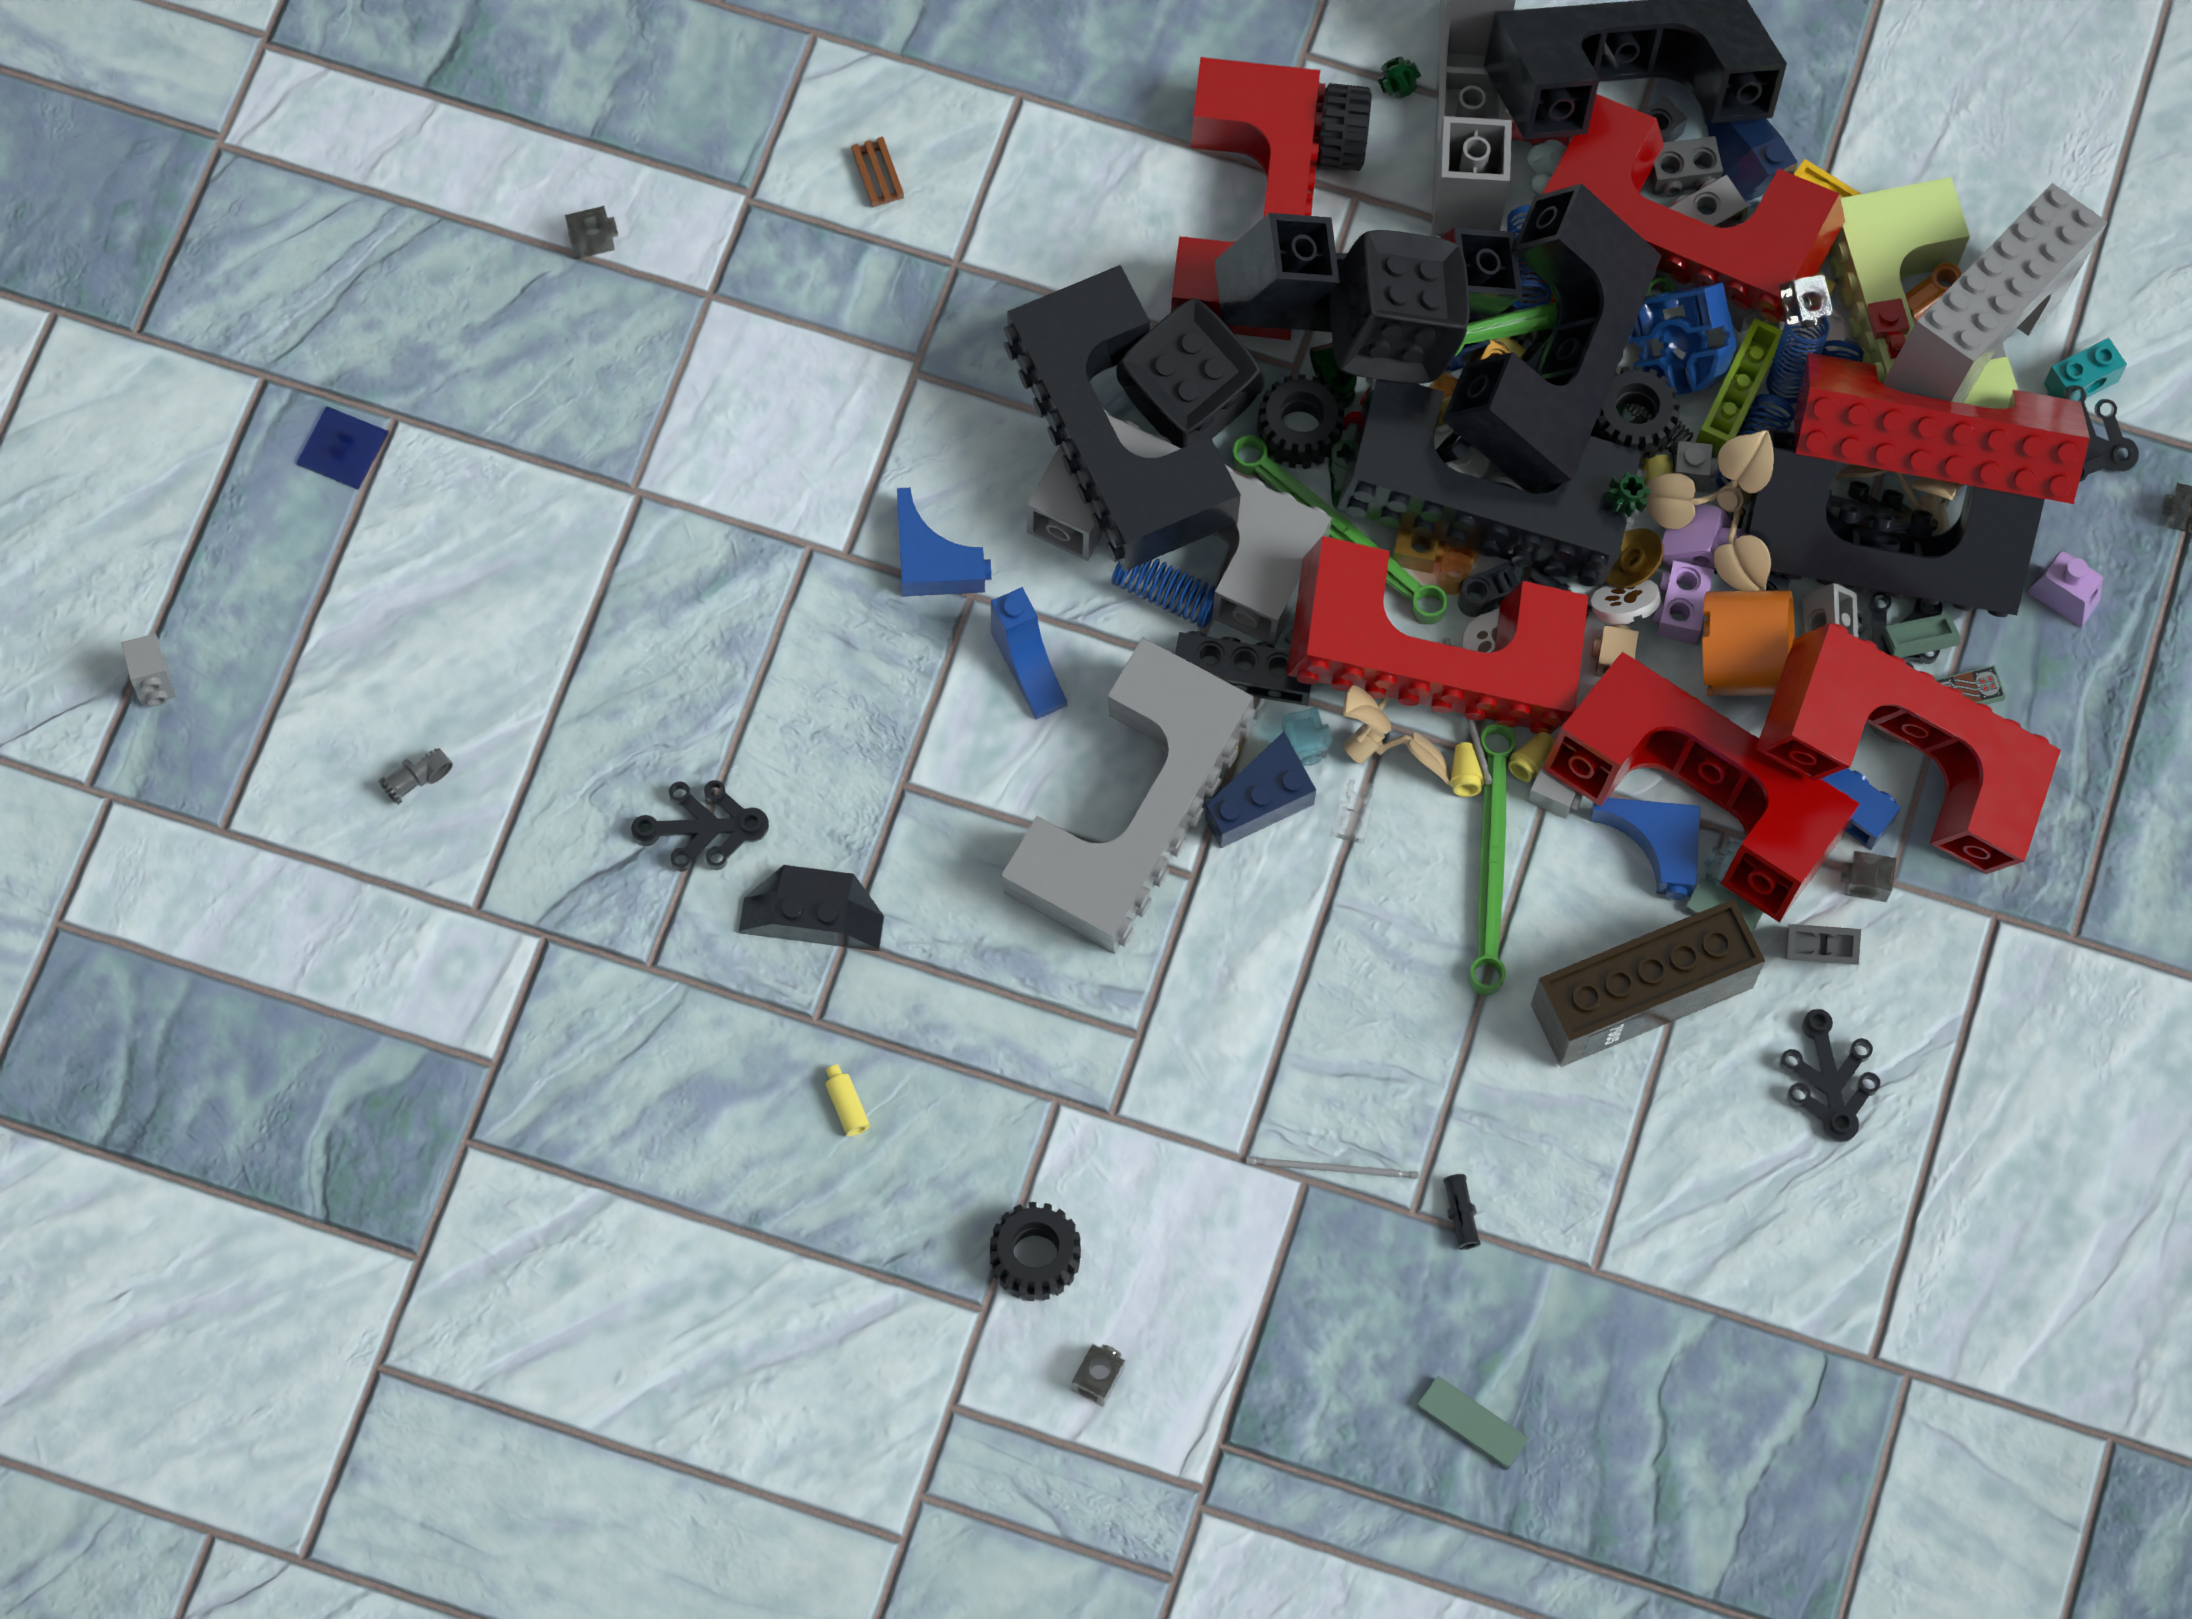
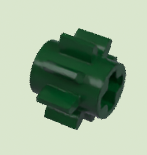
M1395 57L1382 65L1381 73L1383 76L1378 78L1377 81L1383 93L1387 92L1389 96L1394 94L1395 98L1399 99L1412 94L1417 89L1415 79L1421 77V74L1415 62L1411 63L1409 59L1405 61L1403 57Z
M1626 471L1622 480L1616 476L1612 478L1609 483L1611 489H1609L1605 499L1611 500L1613 512L1618 511L1630 517L1635 508L1640 512L1644 511L1648 504L1645 499L1650 495L1651 489L1646 488L1643 476L1631 475L1629 471Z

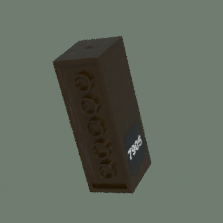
M1731 899L1540 977L1531 1007L1560 1067H1563L1753 989L1765 959L1735 899Z

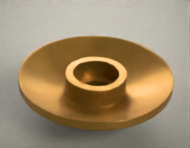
M1645 528L1626 531L1619 559L1605 581L1613 587L1623 589L1637 586L1650 578L1661 564L1664 554V546L1660 537L1652 530Z

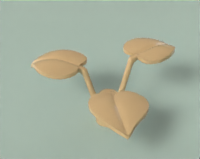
M1767 430L1736 436L1728 440L1721 447L1718 454V466L1722 475L1732 481L1722 487L1719 492H1714L1701 498H1694L1695 483L1692 479L1680 473L1662 474L1645 485L1646 488L1651 489L1650 495L1645 499L1648 503L1645 507L1654 521L1668 529L1685 527L1695 516L1694 505H1700L1713 500H1717L1723 510L1734 512L1728 534L1729 543L1719 546L1714 552L1715 568L1720 577L1735 589L1740 591L1766 590L1771 568L1770 553L1766 544L1761 539L1752 535H1742L1735 540V534L1740 517L1744 514L1742 507L1751 500L1753 493L1762 490L1768 484L1772 476L1774 453L1771 437Z
M1849 464L1836 476V481H1838L1842 477H1872L1886 472L1895 473L1912 503L1913 510H1926L1932 513L1933 518L1938 521V528L1933 533L1947 530L1950 527L1947 513L1948 499L1953 500L1957 491L1965 485L1923 477L1912 481L1909 486L1903 473ZM1911 488L1931 494L1921 496V502L1918 503Z
M1353 685L1345 696L1343 716L1360 720L1364 724L1343 743L1347 754L1354 761L1362 764L1375 751L1382 755L1387 749L1399 744H1407L1409 751L1421 763L1444 780L1448 787L1450 785V772L1441 751L1430 740L1416 732L1411 736L1404 735L1383 744L1384 734L1391 731V723L1382 712V709L1390 698L1384 697L1377 704L1374 698L1365 690Z

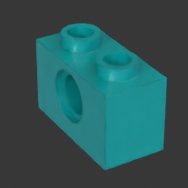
M2108 337L2051 366L2044 385L2052 397L2063 399L2064 391L2067 387L2071 385L2081 386L2086 392V398L2118 383L2127 363ZM2077 389L2072 390L2069 394L2070 400L2078 401L2081 396Z

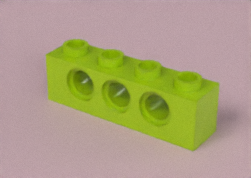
M1754 318L1695 442L1713 444V455L1718 456L1721 447L1728 440L1736 437L1774 358L1782 330Z

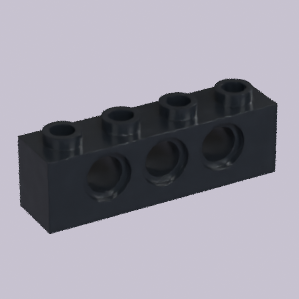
M1199 631L1179 632L1175 655L1253 697L1308 706L1312 684L1301 683L1297 680V677L1288 676L1287 673L1283 676H1276L1270 672L1275 667L1283 668L1287 672L1290 650L1278 649L1274 645L1265 642H1259L1255 645L1242 643L1239 639L1228 636L1221 639L1207 637L1206 634ZM1205 656H1213L1218 662L1210 665L1204 663L1201 659ZM1244 661L1250 663L1253 667L1249 670H1241L1236 664Z

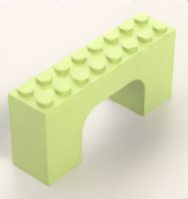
M1952 177L1841 198L1845 222L1830 248L1832 256L1830 260L1831 272L1834 278L1839 279L1841 285L1839 296L1843 308H1848L1850 334L1853 338H1857L1859 347L1864 351L1863 362L1876 365L1877 379L1881 383H1883L1896 358L1890 359L1885 338L1874 339L1866 311L1868 303L1902 298L1910 326L1908 334L1904 335L1907 340L1914 327V322L1901 280L1912 275L1933 272L1936 266L1942 263H1951L1958 267L1970 234ZM2008 356L1989 360L1964 404L1995 409L2009 407L2012 390H2018Z

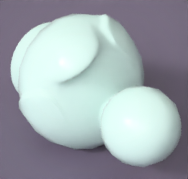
M1550 139L1545 141L1544 144L1535 145L1529 151V156L1527 157L1530 168L1536 174L1532 179V188L1539 195L1543 193L1566 151V147L1557 140Z

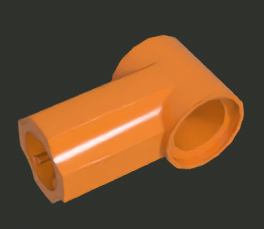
M1951 263L1937 265L1932 275L1905 294L1914 325L1950 288L1940 285L1938 281L1945 280L1953 285L1962 275V272L1956 265Z

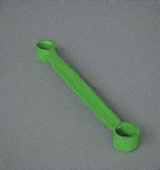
M1655 275L1646 296L1649 295L1651 287L1657 282L1662 284V293L1675 291V287L1669 279ZM1556 302L1468 323L1466 336L1456 355L1463 349L1464 344L1505 338L1554 327L1557 316Z
M1246 435L1235 442L1232 462L1239 472L1246 475L1257 473L1277 492H1286L1301 504L1308 507L1316 506L1324 510L1328 516L1332 517L1330 538L1381 549L1309 488L1267 457V446L1261 438L1254 435ZM1253 447L1260 451L1262 458L1257 462L1247 463L1242 461L1237 454L1242 448ZM1389 556L1386 583L1412 602L1413 616L1419 622L1430 625L1441 621L1445 616L1448 603L1446 593L1436 585L1422 586ZM1432 596L1441 602L1442 607L1435 613H1426L1419 608L1417 601L1422 597Z
M1497 723L1486 727L1480 738L1492 783L1484 784L1479 860L1478 958L1471 966L1468 981L1471 988L1481 995H1492L1498 992L1506 976L1505 966L1498 959L1505 866L1506 760L1513 753L1516 737L1510 727L1498 725ZM1492 734L1502 735L1508 740L1509 748L1502 753L1493 752L1485 744L1486 737ZM1482 965L1492 966L1499 973L1498 983L1494 985L1481 984L1475 977V970Z

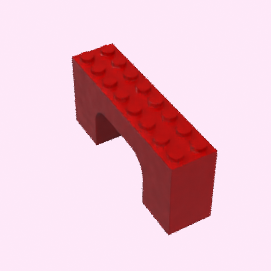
M1200 57L1191 148L1239 153L1257 161L1263 168L1267 178L1263 218L1268 213L1311 216L1326 83H1319L1320 70ZM1179 236L1171 312L1185 302L1197 298L1221 319L1214 260L1236 241L1230 242ZM1226 325L1236 335L1282 340L1291 339V329Z
M1596 94L1587 134L1573 136L1542 194L1582 183L1662 255L1656 269L1657 271L1661 270L1670 274L1673 280L1687 285L1688 282L1697 286L1723 282L1726 298L1730 299L1734 306L1743 310L1751 308L1761 312L1765 319L1773 323H1779V321L1785 323L1789 313L1801 305L1845 222L1840 193L1778 168L1757 209L1745 222L1729 228L1714 227L1653 202L1640 194L1654 166V162L1664 148L1657 118Z
M1807 353L1794 414L1796 454L2074 504L2090 439L2080 401L2012 390L2008 408L1980 407L1901 392L1879 382L1875 364L1814 353Z
M1322 536L1303 557L1287 670L1288 676L1297 677L1299 682L1305 684H1316L1318 682L1329 684L1332 689L1344 692L1348 691L1353 685H1356L1365 690L1374 699L1384 697L1398 699V703L1402 705L1416 706L1420 704L1430 706L1432 711L1438 713H1450L1453 711L1464 714V717L1470 720L1489 719L1497 721L1498 725H1505L1510 728L1517 726L1530 728V731L1534 734L1541 732L1553 733L1576 710L1589 595L1522 581L1500 602L1494 652L1484 653L1411 637L1393 626L1384 609V591L1390 551Z
M1828 623L1793 640L1756 747L1757 751L1812 781H1816L1851 767L1865 723L1867 722L1926 754L1940 768L1945 781V797L1929 844L1985 874L2025 862L2061 749L2051 745L2047 738L2031 734L2022 729L2018 722L2004 719L1993 713L1989 706L1975 703L1964 697L1963 692L1960 690L1946 687L1935 681L1934 676L1931 674L1917 671L1906 665L1905 660L1884 653L1877 649L1876 644L1855 637L1848 633L1847 628L1842 625Z
M1623 651L1561 727L1542 767L1543 770L1600 807L1629 772L1643 767L1656 768L1669 773L1722 807L1739 820L1747 837L1741 843L1720 885L1779 923L1838 844L1860 804L1822 779L1812 781L1756 750L1759 741L1757 736L1744 730L1727 717L1719 714L1696 697L1691 696Z

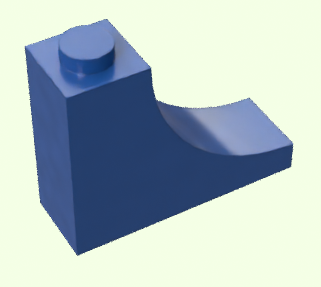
M911 487L897 488L902 597L985 593V580H992L991 559L984 560L983 547L964 546L939 536L926 525L917 512L911 495Z
M1023 587L991 600V634L1035 719L1037 720L1066 707L1067 699L1055 676L1042 641L1038 616Z
M1607 798L1601 807L1594 802L1592 803L1590 822L1608 825L1621 831L1643 850L1654 871L1657 894H1665L1667 898L1681 900L1692 896L1697 880L1700 806Z

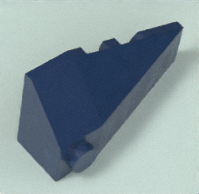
M1701 107L1709 137H1716L1723 168L1722 177L1725 175L1729 177L1745 202L1765 194L1778 168L1794 174L1798 161L1782 136L1767 119L1711 123Z

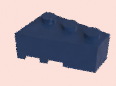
M1285 732L1281 733L1206 804L1205 821L1220 848L1314 805L1316 788Z

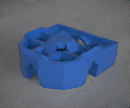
M1723 282L1645 296L1646 300L1635 321L1634 331L1628 339L1629 343L1636 342L1637 347L1640 346L1641 353H1638L1640 360L1633 363L1634 369L1636 366H1643L1644 372L1649 373L1650 369L1656 370L1658 378L1665 376L1669 380L1668 387H1675L1676 395L1701 392L1714 386L1729 371L1733 354L1737 349ZM1684 306L1685 316H1674L1665 320L1663 309ZM1721 327L1722 332L1726 334L1724 344L1708 347V337L1705 330ZM1658 338V343H1663L1664 349L1660 350L1662 355L1653 356L1650 340ZM1679 348L1686 355L1681 359L1673 351ZM1686 367L1688 371L1690 385L1688 384L1687 375L1685 371Z

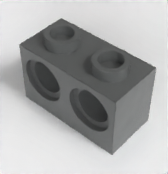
M1716 137L1665 142L1664 148L1654 162V166L1649 174L1653 195L1675 196L1686 190L1696 189V191H1699L1700 187L1708 180L1713 178L1720 179L1723 174V168ZM1695 164H1702L1708 169H1699ZM1669 168L1673 170L1675 173L1669 174L1664 172L1662 169Z
M1787 924L1785 959L1859 965L1861 929Z

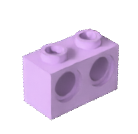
M1673 560L1670 572L1663 571L1659 591L1665 592L1664 600L1654 612L1652 622L1658 623L1656 636L1697 644L1704 620V597L1706 591H1710L1714 569ZM1685 582L1693 589L1688 591L1682 590L1677 584ZM1679 613L1686 620L1682 622L1676 621L1671 617V614Z

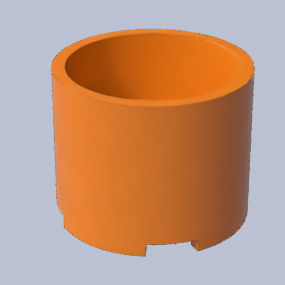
M1706 591L1703 606V615L1706 616V620L1704 621L1702 652L1704 686L1709 685L1707 696H1774L1793 640L1795 639L1792 591Z

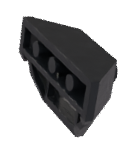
M783 865L744 897L739 933L879 951L884 915L853 873Z

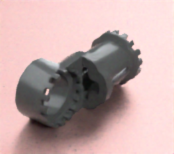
M440 748L434 749L435 752L431 750L429 752L430 756L426 754V757L422 758L415 765L408 759L402 761L403 766L388 778L382 777L379 779V784L385 792H390L388 796L393 802L399 805L402 803V797L416 786L422 787L427 782L430 784L436 783L449 773L453 767V762Z

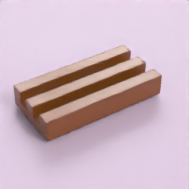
M883 136L878 137L876 142L865 141L862 146H858V144L851 145V151L872 208L903 199L904 192ZM874 151H880L894 193H889ZM864 154H868L882 193L881 197L876 196L862 157Z

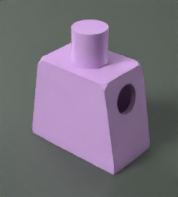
M1706 504L1694 505L1695 516L1688 525L1680 529L1666 528L1662 540L1664 546L1662 562L1669 570H1671L1673 560L1710 569L1715 568L1714 552L1719 546L1729 543L1728 534L1732 524V520L1723 509ZM1737 528L1735 540L1745 535V531L1742 528Z
M2060 551L2043 567L2026 593L2082 628L2101 600L2103 577L2088 567L2083 559L2074 558L2068 553Z

